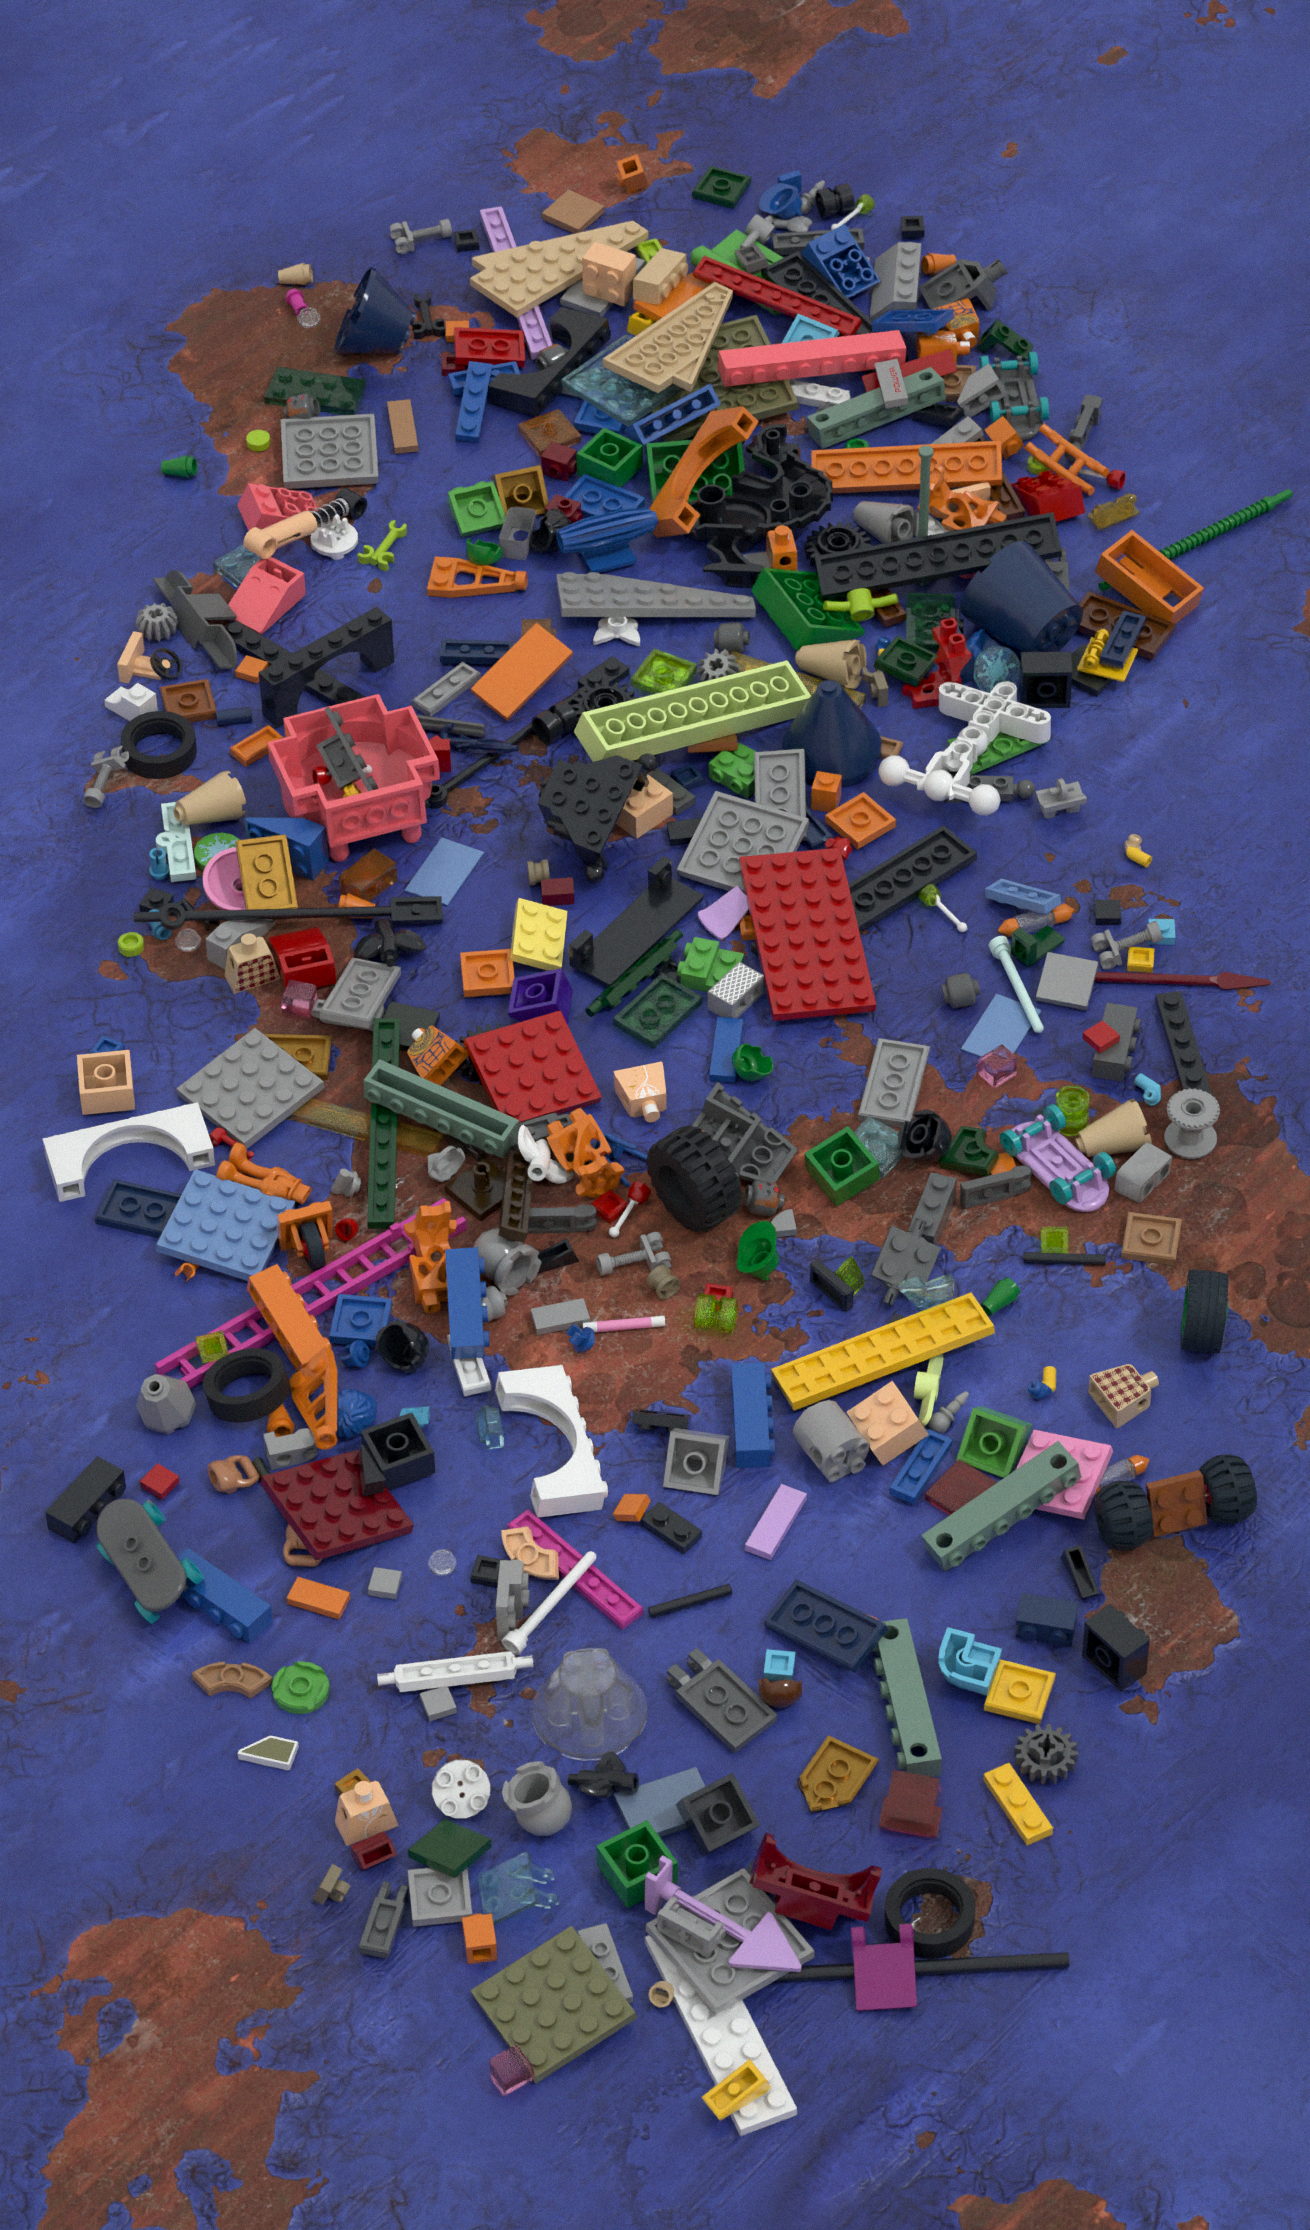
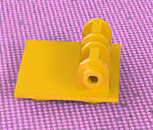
M1101 629L1096 632L1095 638L1091 637L1077 670L1124 682L1138 649L1133 648L1123 669L1100 664V655L1109 639L1108 631Z

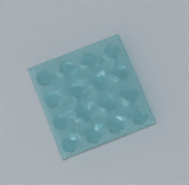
M625 334L561 379L562 387L629 427L683 388L672 383L657 393L603 367L604 357L632 339L631 336Z

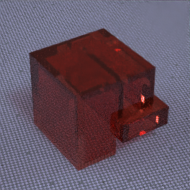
M893 1770L889 1794L883 1800L879 1828L937 1839L943 1811L942 1807H938L942 1791L940 1778Z

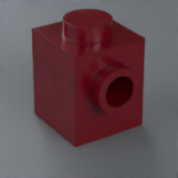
M551 442L541 455L542 474L567 482L572 474L577 472V450Z
M558 494L545 507V513L548 509L553 508L561 510L570 519L571 524L583 519L581 503Z

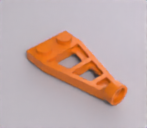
M435 557L427 586V596L455 598L515 592L516 590L526 591L528 574L527 571L512 572L488 565H476L471 561L460 558ZM467 572L476 576L475 582L457 585L455 584L457 573ZM485 575L499 578V583L481 584L482 578Z
M324 1347L305 1366L294 1373L288 1381L292 1399L312 1431L315 1445L319 1449L326 1450L334 1447L337 1443V1366L333 1351ZM324 1383V1392L311 1403L309 1396ZM325 1407V1414L317 1421L316 1415Z

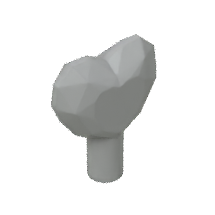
M804 216L794 217L789 220H774L776 228L788 229L790 233L807 232L809 230L808 227L812 224V221Z

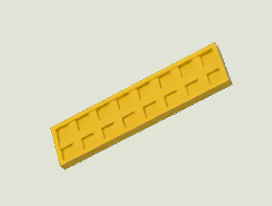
M968 1293L772 1368L771 1373L793 1411L995 1334V1329L972 1293Z

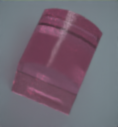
M289 980L282 996V1012L312 1018L311 1011L315 1000H317L316 986L310 983Z
M1001 1044L978 1058L976 1067L979 1075L992 1087H998L1017 1075V1057Z
M517 2044L490 2059L491 2079L503 2096L535 2079L531 2063Z

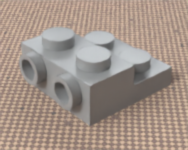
M500 1560L496 1599L498 1641H502L510 1630H515L516 1618H523L524 1607H529V1573H524L523 1561Z

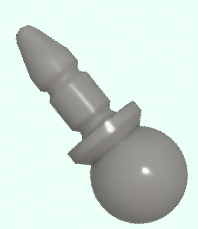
M824 180L815 184L808 194H802V206L800 208L802 214L809 213L812 205L816 204L814 200L815 192L823 189L825 185Z
M965 1391L957 1395L946 1409L941 1406L939 1412L933 1413L928 1422L929 1429L939 1434L945 1433L950 1427V1422L955 1421L953 1415L960 1409V1406L965 1404L969 1393Z

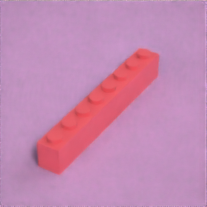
M895 330L719 351L717 369L724 387L874 370V363L898 359L899 365L905 363L906 346L900 331Z

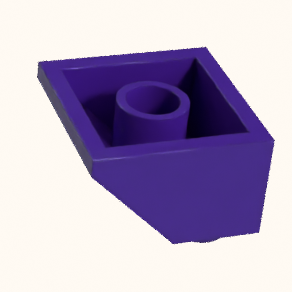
M560 968L514 978L508 1009L509 1017L523 1022L561 1011L568 1024L573 989L563 969Z

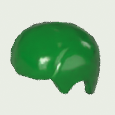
M467 539L466 556L472 563L491 566L502 558V548L498 544L483 542L481 539L472 544L471 539Z
M746 1043L739 1045L734 1051L732 1065L736 1073L743 1080L748 1082L759 1081L772 1072L773 1059L770 1056L765 1057L762 1055V1047L751 1046Z

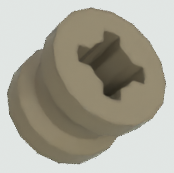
M547 859L541 860L540 863L527 861L529 886H535L537 883H541L543 879H550Z
M666 1265L656 1267L650 1272L646 1280L647 1285L651 1289H656L657 1296L662 1300L672 1297L681 1286V1281L676 1276L671 1275V1270Z

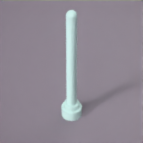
M995 937L989 942L988 947L992 955L1001 960L1034 1032L1041 1033L1044 1029L1042 1022L1010 957L1011 945L1007 937Z

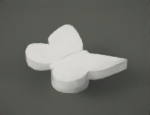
M606 617L599 621V629L596 631L593 639L594 645L614 638H620L625 642L640 646V636L637 631L638 622L635 619Z

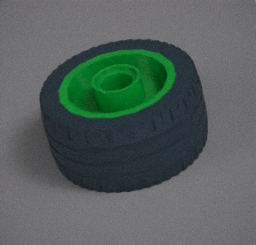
M1189 1270L1182 1313L1181 1349L1210 1354L1220 1353L1228 1311V1274L1219 1271Z

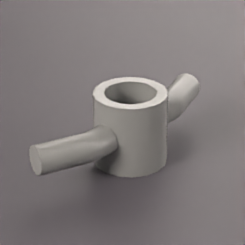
M756 214L744 232L748 237L741 244L740 249L754 244L755 241L765 245L776 228L773 225L776 216L771 214L764 219Z

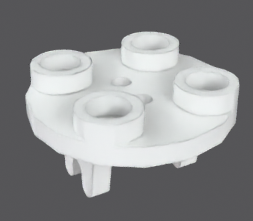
M336 514L333 517V521H330L328 524L322 523V526L317 527L316 531L311 534V548L322 555L339 560L344 557V554L349 553L355 548L358 543V533L348 523L346 518L340 520V516Z
M454 1760L446 1763L437 1771L432 1782V1796L436 1806L445 1815L453 1818H468L476 1815L486 1807L490 1796V1782L487 1774L478 1764L469 1760ZM458 1781L463 1782L461 1786H459L457 1783ZM463 1792L465 1795L460 1797L459 1794Z

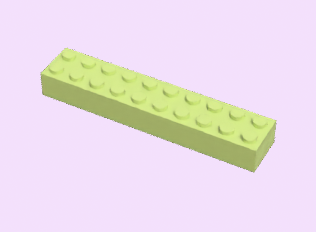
M787 660L583 712L574 733L593 762L616 755L633 761L639 759L645 753L656 755L796 718L811 695Z

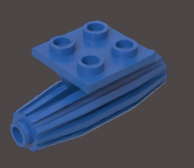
M649 507L620 509L584 518L557 530V542L562 554L580 552L589 571L600 573L636 564L637 559L628 542L654 531L655 525H658V519L655 511H651Z

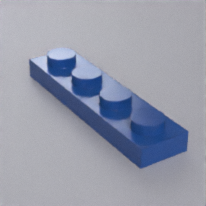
M469 361L455 440L479 443L492 364Z

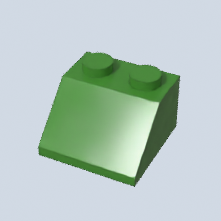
M984 1406L974 1407L956 1461L1005 1478L1013 1472L1023 1454L1033 1424Z

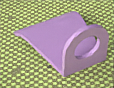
M738 886L734 887L712 905L698 911L697 915L700 922L713 936L723 940L729 936L749 911L746 894Z

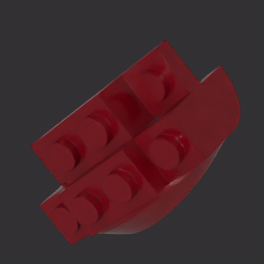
M765 1833L752 1864L749 1883L753 1884L752 1887L775 1894L774 1901H776L774 1913L832 1930L838 1914L868 1922L871 1915L874 1892L881 1878V1867L871 1865L860 1872L851 1874H832L816 1871L787 1858L777 1848L774 1834Z

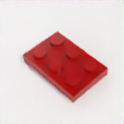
M454 327L455 364L469 365V361L497 365L516 361L518 367L524 368L523 331Z

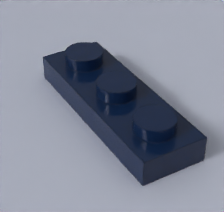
M1123 610L1100 655V664L1119 669L1124 668L1146 624V616Z
M441 639L440 663L460 664L464 662L466 664L495 665L515 645V641Z

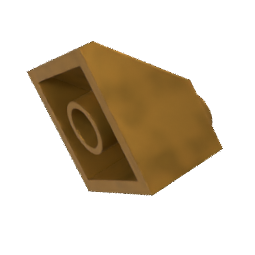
M541 465L495 474L490 477L491 481H494L505 516L511 507L533 509L536 515L545 513V507L549 501Z

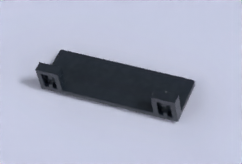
M662 856L648 870L647 890L594 940L593 934L584 930L569 944L570 966L609 987L682 921L703 900V894L673 879L672 860Z

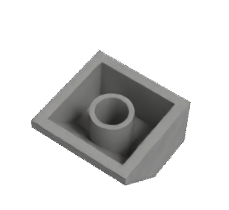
M674 1428L670 1431L663 1487L719 1495L727 1462L730 1436Z

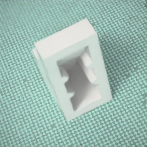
M139 683L130 689L120 687L104 700L106 708L128 721L141 714L158 711L156 693Z

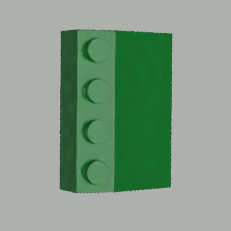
M692 440L646 443L645 454L652 504ZM741 442L722 452L706 467L695 482L690 492L688 503L697 500V493L700 488L712 484L722 487L725 490L726 496H732V475H738L745 471Z
M763 568L751 590L758 599V603L765 608L769 617L774 620L781 633L787 637L792 647L797 651L802 646L852 640L863 636L865 633L861 625L851 619L850 611H824V601L818 572ZM840 598L831 599V600H825V601L842 602V601L840 600Z

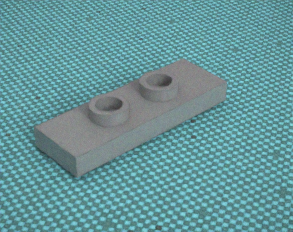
M607 1923L579 1930L578 1935L628 2003H632L633 1995Z

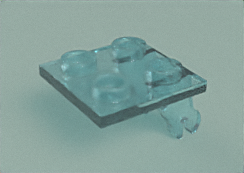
M527 1851L477 1875L484 1915L492 1914L493 1925L532 1906L550 1909V1902L556 1905L559 1904L558 1895L553 1893L547 1894L534 1887V1882L546 1884V1877L554 1880V1871L552 1869H542L532 1864L530 1853Z

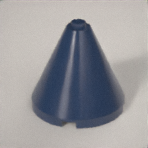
M827 680L817 686L786 731L782 742V750L804 749L807 784L810 785L811 781H814L817 771L842 775L841 787H845L863 780L875 770L877 760L881 756L882 745L877 728L843 687L836 681Z

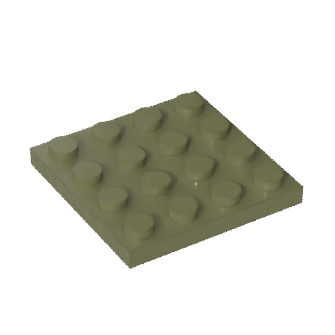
M572 1925L470 1990L475 2001L535 2084L637 2019L636 2012Z

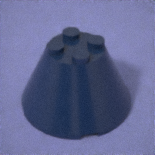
M369 267L353 295L356 302L352 310L347 309L335 341L334 353L399 355L403 344L407 343L411 334L409 325L412 326L417 313L410 309L375 268Z

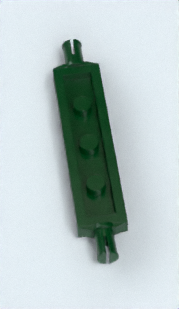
M675 929L668 937L658 942L612 985L592 1001L593 1003L585 1009L586 1014L593 1017L605 1007L612 1009L622 1002L621 997L625 993L629 994L638 988V982L641 979L648 978L656 971L654 967L665 963L672 957L670 953L678 947L676 942L683 938L682 932L679 929Z

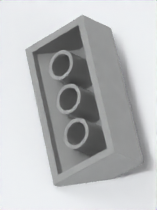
M898 242L875 259L874 271L881 282L872 288L870 320L872 322L889 310L917 309L921 243Z

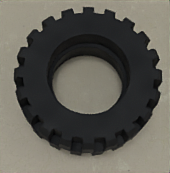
M682 1126L650 1147L646 1164L648 1165L647 1172L651 1177L652 1187L655 1188L656 1195L659 1200H662L666 1210L671 1212L673 1218L677 1222H681L685 1228L691 1229L694 1232H707L738 1212L743 1195L740 1188V1179L735 1173L734 1165L728 1159L729 1156L725 1151L723 1152L720 1144L713 1140L710 1134L702 1132V1129L698 1127Z

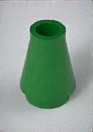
M190 455L162 460L161 462L162 474L191 478V476H196L197 460Z
M1005 1277L1003 1280L999 1279L980 1306L987 1315L992 1316L995 1312L1015 1302L1020 1294V1289L1008 1277Z

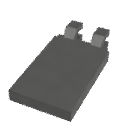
M698 1648L688 1654L690 1660L687 1662V1665L697 1674L690 1679L688 1674L677 1664H674L667 1670L669 1676L666 1678V1681L675 1690L676 1698L734 1754L777 1722L778 1715L720 1659L711 1662Z

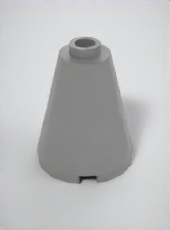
M862 501L854 508L853 518L855 523L882 544L911 539L913 535L917 536L919 513L910 505Z

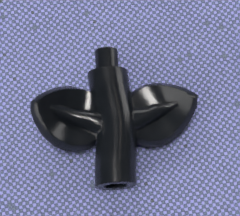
M380 919L375 923L376 934L367 935L358 942L354 951V958L370 960L380 955L381 960L387 966L392 967L396 964L399 957L398 950L402 952H421L426 950V945L415 932L407 929L395 932L389 919Z
M609 1751L599 1760L595 1770H580L578 1774H569L568 1785L577 1786L580 1792L587 1795L606 1798L610 1797L613 1791L635 1794L639 1787V1777L637 1773L626 1772V1767L622 1760L614 1752Z

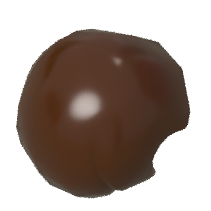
M767 1678L758 1679L759 1695L770 1707L781 1709L792 1706L802 1696V1681L798 1683L797 1681L786 1679L774 1682L769 1681Z

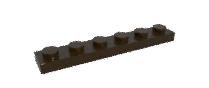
M509 1149L506 1157L498 1236L504 1237L508 1241L525 1243L528 1233L532 1179L528 1176L530 1162L525 1160L521 1152Z

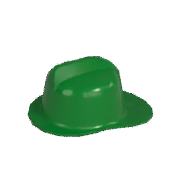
M758 1221L750 1225L743 1232L738 1245V1270L745 1274L749 1273L753 1277L761 1278L763 1281L769 1280L770 1273L777 1268L780 1262L779 1253L776 1248V1228L772 1223Z

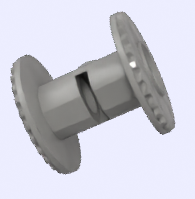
M1189 1088L1188 1090L1178 1091V1093H1175L1170 1098L1167 1104V1114L1172 1123L1165 1130L1164 1141L1169 1151L1178 1157L1193 1160L1196 1158L1200 1159L1209 1155L1216 1146L1217 1134L1212 1125L1219 1118L1220 1107L1215 1097L1201 1089Z

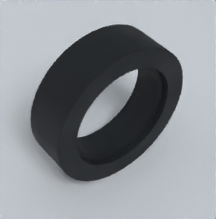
M168 711L144 713L129 721L121 733L122 753L129 752V759L124 763L131 772L138 776L149 779L170 778L187 770L196 758L197 748L194 728L186 718L179 714ZM154 734H169L182 741L181 746L176 751L163 756H148L140 753L135 748L140 740Z
M259 1348L243 1349L222 1357L208 1369L203 1380L204 1392L212 1413L224 1421L234 1423L250 1422L271 1414L283 1404L290 1389L281 1358L269 1350ZM263 1374L271 1377L264 1387L252 1394L239 1397L222 1394L223 1390L231 1382L243 1376Z
M936 1868L913 1870L898 1878L890 1887L885 1901V1927L892 1942H901L899 1924H906L901 1916L903 1905L916 1895L935 1893L948 1898L956 1906L959 1917L952 1927L940 1933L926 1934L914 1930V1956L924 1959H938L959 1951L970 1939L975 1921V1900L967 1884L958 1876Z

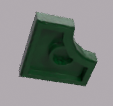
M961 1126L951 1141L948 1152L939 1160V1163L943 1169L989 1176L999 1159L997 1151L989 1149L984 1144L987 1137L985 1129Z

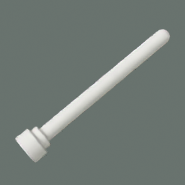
M589 1551L519 1629L509 1631L502 1639V1644L508 1651H511L514 1655H519L526 1648L529 1634L596 1560L594 1552Z

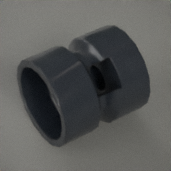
M847 183L836 185L833 187V190L828 187L815 192L816 207L822 219L836 216L837 212L840 215L850 213L855 209L853 192Z
M562 700L549 707L548 711H542L532 718V727L540 741L549 745L560 739L562 733L567 735L575 730L578 718L571 705Z

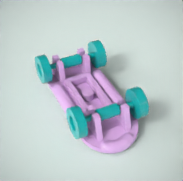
M1051 1104L1044 1108V1117L1040 1114L1036 1117L1035 1121L1019 1124L1000 1134V1142L1006 1153L1012 1157L1015 1156L1024 1166L1030 1167L1032 1173L1051 1191L1058 1203L1080 1212H1092L1105 1204L1109 1194L1107 1179L1116 1174L1115 1163L1106 1152H1100L1093 1157V1165L1071 1142L1061 1135L1058 1131L1066 1126V1119L1058 1106Z

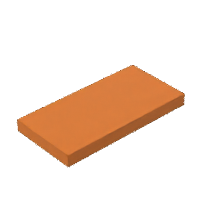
M692 272L683 277L678 282V285L669 292L667 298H664L659 305L636 300L634 301L633 309L657 322L711 284L694 278Z
M536 623L471 688V693L508 721L573 656V651Z

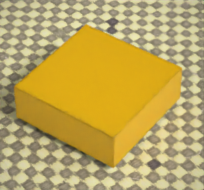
M1129 947L1127 971L1153 973L1155 948Z

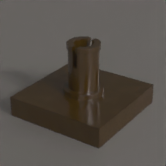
M484 1157L445 1184V1193L481 1222L501 1208L505 1174Z

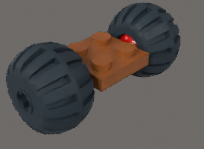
M1221 1454L1207 1460L1197 1471L1146 1483L1147 1496L1137 1483L1113 1481L1105 1485L1096 1494L1094 1499L1095 1518L1104 1542L1112 1549L1125 1551L1141 1547L1152 1535L1158 1537L1207 1524L1206 1513L1213 1521L1221 1524L1240 1523L1255 1511L1257 1506V1490L1252 1472L1247 1463L1238 1456Z

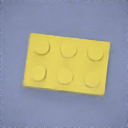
M518 898L515 906L510 961L547 971L562 968L567 911Z

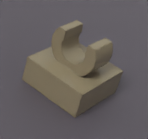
M332 1864L312 1900L323 1905L327 1897L330 1896L334 1901L341 1903L350 1888V1885L345 1881L337 1880L343 1869Z

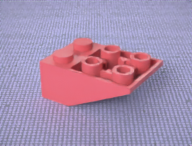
M250 483L247 484L237 504L248 531L254 527L264 529L302 511H313L317 508L311 493Z
M272 557L268 559L261 558L251 567L228 604L237 616L235 620L262 635L306 595L304 573Z

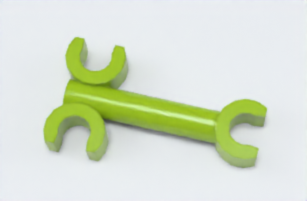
M392 520L389 523L388 535L374 552L373 547L364 545V554H357L358 562L361 564L371 563L374 566L378 564L380 570L388 571V562L394 563L395 560L394 554L387 551L397 538L406 536L407 524H403L401 528H396V521Z

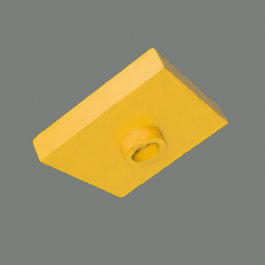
M1000 1659L984 1704V1710L1041 1724L1056 1673Z

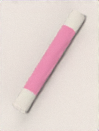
M665 1316L583 1323V1328L590 1327L594 1330V1333L663 1327L665 1326Z

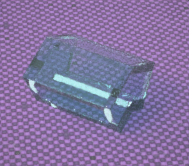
M484 1405L475 1414L479 1442L485 1443L487 1449L504 1447V1436L499 1409Z

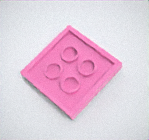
M1033 1430L1016 1469L1059 1441L1078 1462L1081 1472V1478L1078 1479L1074 1486L1065 1488L1051 1502L1042 1504L1037 1510L1084 1519L1113 1454L1112 1446Z

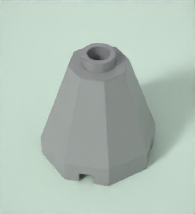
M154 1374L144 1380L136 1408L147 1429L169 1435L175 1432L174 1429L189 1425L197 1403L186 1381L167 1375Z

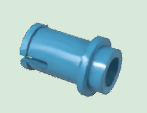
M153 848L149 852L151 859L149 872L154 879L162 880L167 877L170 871L169 866L166 864V852L164 849L159 848V855H157V848Z
M153 909V910H150L149 912H160V911L157 910V909ZM147 922L153 929L152 932L155 938L166 940L171 936L172 930L164 928L161 922Z

